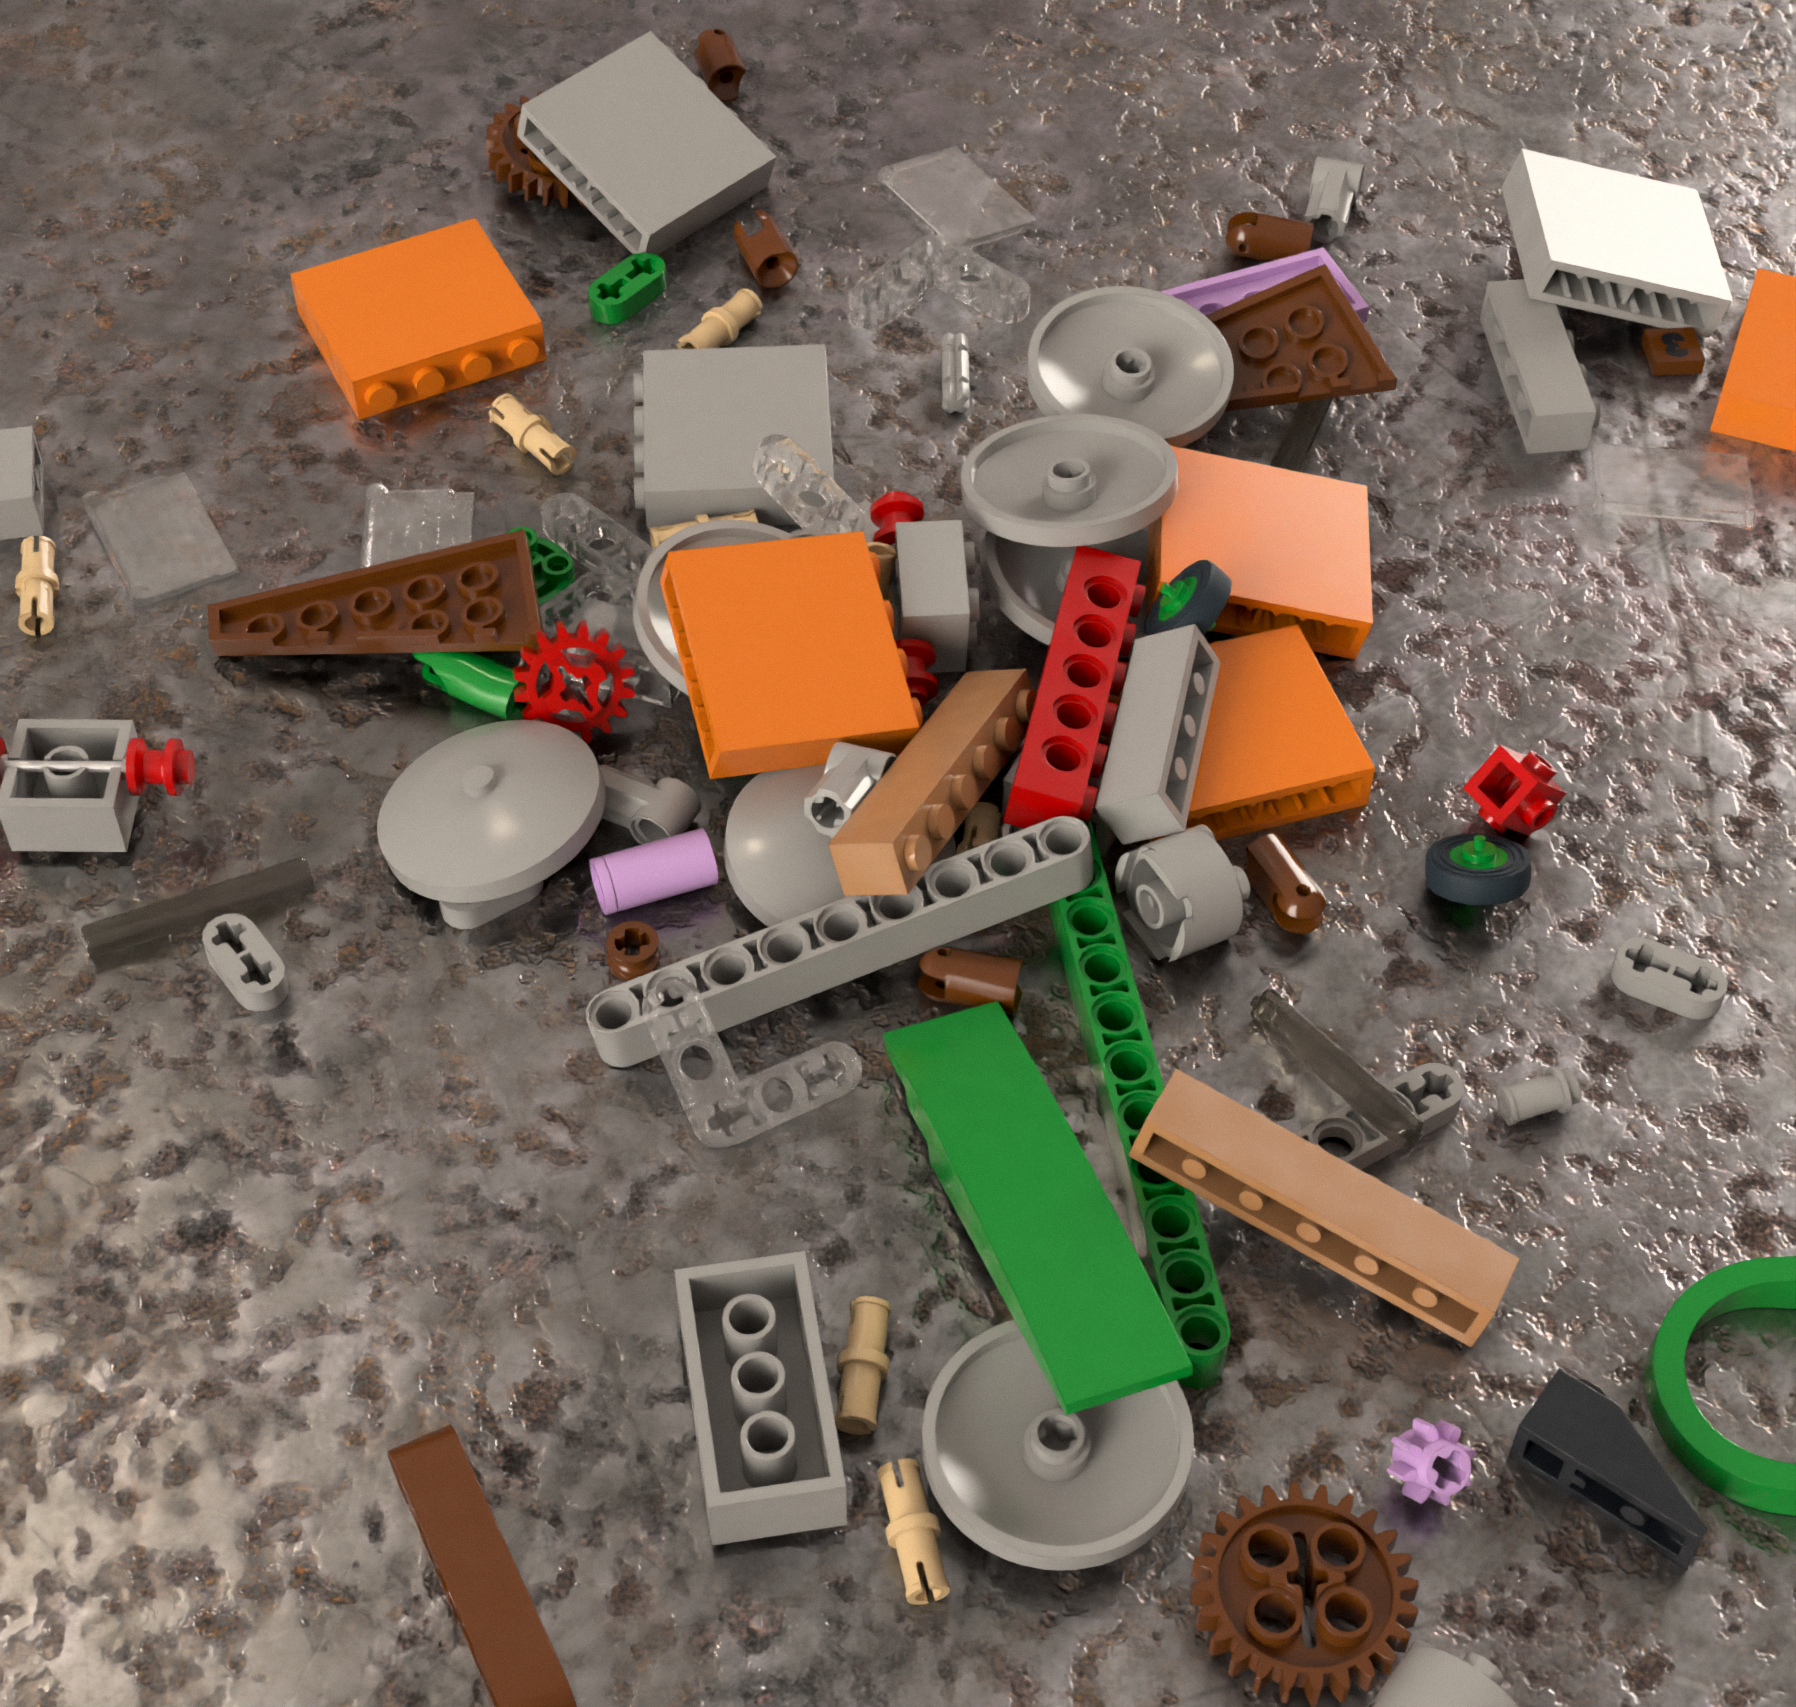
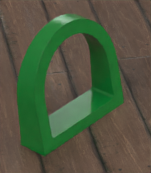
M1796 1256L1756 1258L1731 1264L1708 1274L1689 1287L1674 1302L1663 1319L1649 1348L1644 1374L1645 1392L1652 1419L1661 1437L1676 1458L1694 1476L1710 1488L1740 1504L1770 1513L1796 1516V1463L1781 1462L1759 1456L1725 1438L1706 1420L1698 1409L1690 1393L1685 1374V1354L1689 1338L1706 1322L1727 1312L1739 1309H1796Z

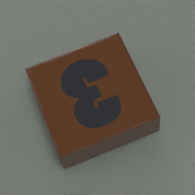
M1693 327L1644 329L1641 344L1653 376L1702 373L1705 358Z

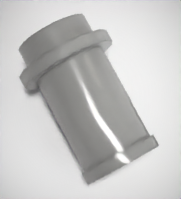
M1555 1065L1548 1067L1545 1075L1513 1085L1501 1086L1496 1090V1100L1504 1121L1510 1126L1517 1124L1519 1121L1554 1110H1558L1561 1114L1569 1113L1572 1105L1581 1101L1579 1084L1572 1070L1569 1068L1560 1070Z

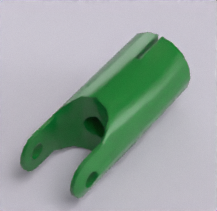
M475 652L412 653L415 659L425 663L422 667V675L425 680L440 686L450 696L503 720H520L523 717V709L530 703L515 701L513 690L525 685V683L513 678L512 668Z

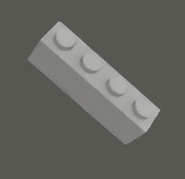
M1525 279L1488 281L1480 321L1527 454L1587 450L1592 429L1597 428L1600 423V405L1598 399L1591 397L1588 390L1586 368L1583 363H1578L1574 353L1572 331L1565 329L1561 319V305L1530 299Z
M1196 624L1135 639L1130 663L1125 673L1126 680L1120 705L1116 711V722L1110 747L1106 752L1104 773L1100 789L1097 791L1095 798V808L1100 819L1109 825L1123 845L1184 832L1186 828L1221 663Z

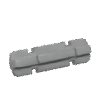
M948 332L941 338L942 407L948 413L954 411L964 413L970 407L968 338L961 332L955 335Z

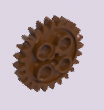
M520 96V107L506 103L505 114L495 112L494 124L487 125L485 157L488 158V169L496 171V181H508V191L510 193L524 189V200L526 201L533 199L536 195L542 196L543 206H548L553 199H559L562 207L567 208L570 199H576L580 205L586 207L517 137L522 105L530 99Z
M1291 1482L1288 1497L1283 1500H1279L1275 1491L1269 1485L1263 1486L1259 1507L1250 1499L1241 1495L1238 1497L1235 1511L1237 1518L1220 1511L1217 1514L1214 1528L1217 1534L1204 1532L1202 1535L1199 1551L1204 1556H1195L1191 1577L1198 1580V1582L1192 1584L1190 1603L1203 1607L1197 1614L1196 1629L1197 1631L1216 1630L1211 1636L1208 1652L1213 1656L1231 1651L1233 1655L1228 1674L1234 1677L1250 1668L1255 1672L1253 1692L1257 1694L1272 1680L1279 1683V1695L1282 1703L1287 1704L1294 1688L1299 1687L1304 1688L1310 1705L1317 1706L1322 1687L1329 1686L1333 1695L1342 1703L1347 1699L1350 1679L1366 1692L1372 1690L1376 1677L1374 1668L1390 1675L1397 1659L1394 1651L1405 1653L1412 1634L1406 1628L1414 1627L1419 1610L1417 1606L1410 1603L1415 1600L1419 1582L1413 1578L1403 1577L1408 1573L1412 1557L1410 1553L1390 1554L1395 1546L1398 1536L1397 1531L1392 1529L1376 1534L1373 1528L1378 1512L1372 1509L1365 1512L1359 1518L1351 1514L1354 1496L1349 1493L1335 1506L1328 1503L1326 1485L1320 1484L1313 1500L1303 1498L1301 1488L1297 1482ZM1295 1537L1301 1538L1305 1544L1304 1583L1308 1599L1313 1600L1309 1615V1628H1311L1314 1648L1306 1647L1303 1642V1594L1300 1585L1294 1584L1299 1567V1558L1293 1539ZM1328 1552L1337 1553L1344 1557L1349 1564L1344 1566L1331 1565L1324 1561L1320 1555ZM1260 1553L1269 1554L1276 1558L1280 1565L1265 1567L1256 1563L1251 1556ZM1335 1616L1345 1617L1352 1621L1358 1629L1350 1632L1340 1631L1334 1628L1327 1619ZM1266 1617L1275 1618L1283 1622L1288 1630L1280 1633L1269 1632L1262 1628L1257 1620Z

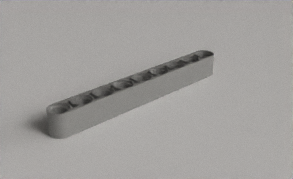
M1054 817L931 864L908 895L848 896L606 989L595 995L588 1003L586 1009V1020L598 1054L605 1063L613 1067L635 1065L1075 894L1086 888L1094 875L1089 829L1083 821L1075 817Z

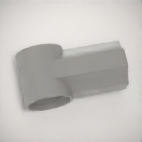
M1317 156L1309 191L1310 200L1304 222L1313 223L1312 237L1314 241L1331 243L1334 238L1344 235L1351 206L1356 207L1358 203L1365 164Z
M842 741L836 742L828 756L824 776L804 798V816L812 821L817 832L835 836L897 759L896 755Z
M601 764L599 766L606 786V801L602 818L628 828L635 840L641 845L685 833L701 810L702 804L696 792L678 779L666 777L653 784L607 765Z

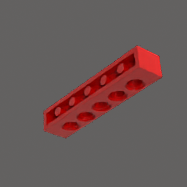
M1088 546L1076 547L1003 823L1025 829L1059 816H1071L1089 821L1098 790L1097 787L1087 785L1089 776L1099 779L1108 745L1098 743L1099 735L1109 737L1118 704L1108 702L1109 694L1119 696L1127 669L1126 663L1117 660L1119 655L1128 657L1137 624L1127 622L1128 616L1138 617L1146 586L1136 583L1142 561Z

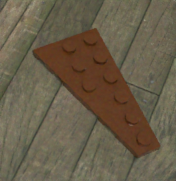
M1326 264L1205 315L1225 338L1233 358L1234 379L1229 401L1224 412L1396 390L1397 378Z
M525 529L208 605L209 641L216 656L520 651L522 646L531 647L536 650L539 644L535 632L538 630L544 632L531 550Z

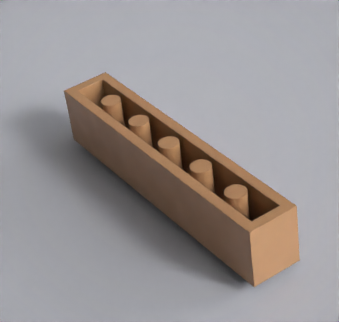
M1027 669L966 672L829 842L828 846L844 896L908 895L1024 740L1037 693L1031 687Z
M1175 1069L1147 1116L1128 1155L1471 1348L1496 1313L1520 1260L1519 1257L1502 1249L1492 1241L1473 1233L1439 1214L1436 1210L1424 1206L1381 1182L1378 1178L1357 1169L1325 1151L1320 1146L1301 1138L1267 1119L1264 1115L1252 1111L1214 1090L1208 1084L1196 1080L1178 1069Z

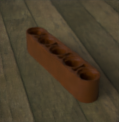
M451 1424L388 1450L387 1455L401 1493L494 1707H577L564 1670Z

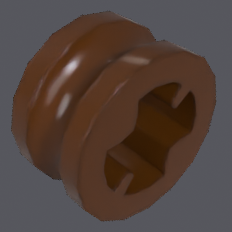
M641 921L623 922L612 928L607 935V962L610 970L617 977L624 980H632L655 971L660 965L659 938L656 930L649 924ZM640 946V954L634 956L627 955V947Z

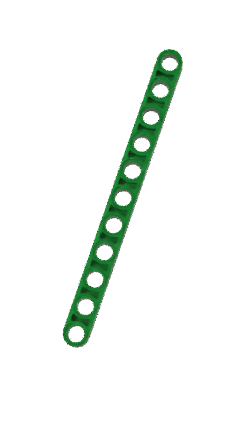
M1081 820L1088 827L1090 833L1094 866L1093 879L1083 890L1047 905L1137 1253L1193 1365V1375L1179 1379L1177 1382L1189 1388L1203 1389L1215 1384L1223 1374L1231 1336L1230 1323L1194 1193L1128 1156L1139 1134V1131L1134 1129L1142 1128L1147 1116L1161 1095L1164 1084L1092 823L1090 820ZM1156 1180L1163 1184H1152L1146 1181ZM1161 1233H1171V1234L1176 1235V1236H1178V1237H1177V1238H1166V1237L1161 1236V1235H1159V1234H1161ZM1185 1287L1192 1290L1193 1293H1180L1173 1288ZM1201 1343L1210 1349L1196 1350L1190 1348L1187 1344Z

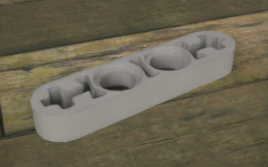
M1441 1063L1420 1065L1294 1132V1134L1318 1146L1321 1140L1328 1137L1344 1139L1350 1144L1353 1151L1347 1156L1338 1158L1362 1170L1454 1119L1457 1116L1463 1098L1464 1082L1459 1073L1447 1065ZM1425 1088H1427L1431 1093H1433L1432 1095H1429L1426 1098L1422 1099ZM1443 1091L1446 1094L1445 1099L1442 1100L1436 1093ZM1418 1104V1108H1417V1112H1416L1414 1106ZM1379 1110L1389 1111L1399 1117L1402 1125L1394 1130H1382L1373 1125L1368 1116Z

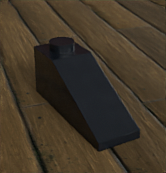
M1559 1368L1519 1424L1508 1458L1687 1570L1708 1528L1619 1404L1606 1397L1603 1391L1592 1382L1585 1379H1577Z

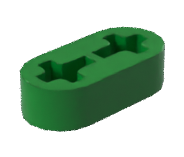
M636 253L627 257L596 279L588 288L591 317L603 324L621 323L659 297L665 291L667 285L664 260L652 253Z

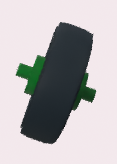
M1207 559L1196 561L1186 567L1169 584L1164 583L1160 587L1159 591L1161 593L1146 618L1144 634L1149 636L1196 624L1202 635L1206 631L1210 632L1215 627V621L1228 601L1232 581L1219 567Z
M1469 833L1448 836L1434 842L1427 850L1425 861L1426 883L1435 894L1453 902L1467 905L1508 903L1523 896L1529 888L1531 882L1530 855L1523 846L1504 837Z

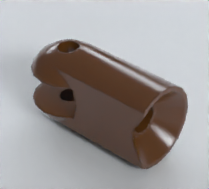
M721 29L704 30L699 34V45L693 52L708 89L720 101L736 100L739 96L740 81L746 69L733 39Z
M755 210L764 228L758 233L747 237L737 219L734 225L733 236L757 282L766 288H779L790 282L796 275L799 266L798 259L772 216L763 210Z
M1244 211L1234 215L1227 224L1226 245L1237 256L1271 262L1308 252L1312 238L1313 223Z
M1268 834L1251 842L1246 847L1248 866L1243 871L1247 875L1251 886L1273 913L1276 922L1284 930L1293 934H1305L1317 929L1323 920L1326 897L1315 880L1278 834Z
M939 946L928 950L920 958L919 966L924 974L918 979V986L924 995L931 1000L971 1008L998 1001L1005 1014L1016 1015L1022 996V991L1017 981L1021 966L1025 960L949 946Z

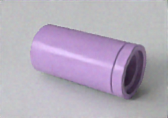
M703 828L589 860L594 889L605 915L718 884L715 856L709 838Z

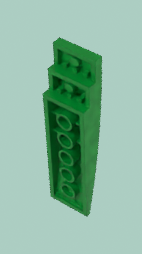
M994 1001L883 1033L885 1052L906 1090L907 1107L928 1144L929 1162L1065 1414L1069 1415L1192 1376L1193 1365L1128 1234L1058 1103L999 1002Z

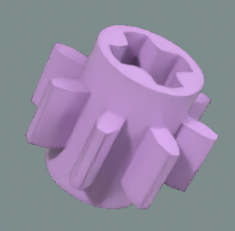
M1418 1417L1414 1418L1413 1429L1407 1430L1399 1437H1393L1391 1440L1394 1445L1392 1451L1393 1464L1387 1468V1473L1405 1481L1401 1494L1420 1504L1429 1497L1444 1506L1450 1505V1495L1459 1492L1464 1486H1470L1472 1483L1469 1479L1471 1475V1459L1476 1455V1451L1458 1443L1461 1435L1460 1428L1443 1420H1440L1434 1426Z

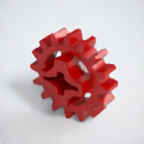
M583 620L579 621L576 632L568 633L563 621L556 622L557 635L549 638L541 630L535 632L539 647L534 650L531 647L522 646L520 654L528 665L513 667L512 672L515 680L525 683V685L513 690L515 701L530 702L522 711L523 718L525 720H535L540 717L542 722L561 726L571 732L580 731L585 743L591 742V729L596 726L606 734L611 733L612 729L608 718L612 714L625 718L628 714L626 707L620 699L635 696L633 685L623 681V679L635 674L632 663H618L626 653L623 644L619 642L607 647L610 637L608 630L602 627L596 632L594 637L590 636L587 623ZM583 648L590 650V652L585 655L567 653L565 649ZM546 662L550 670L549 680L541 685V690L537 692V676L541 666ZM561 666L564 667L568 674L572 673L577 679L582 678L587 698L583 696L580 690L576 691L571 685L565 686ZM611 672L610 689L602 702L598 696L599 684L606 680L607 674ZM566 709L579 711L583 715L567 716L559 714V712Z

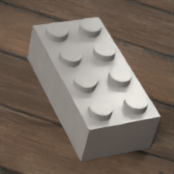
M805 1251L674 1269L678 1311L712 1546L847 1525L846 1482Z

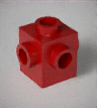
M1502 745L1494 751L1463 787L1481 806L1478 810L1480 816L1493 828L1502 833L1509 828L1528 836L1533 831L1543 828L1552 820L1557 811L1556 805L1567 794L1552 779L1557 774L1556 769L1542 756L1532 750L1527 755H1523Z

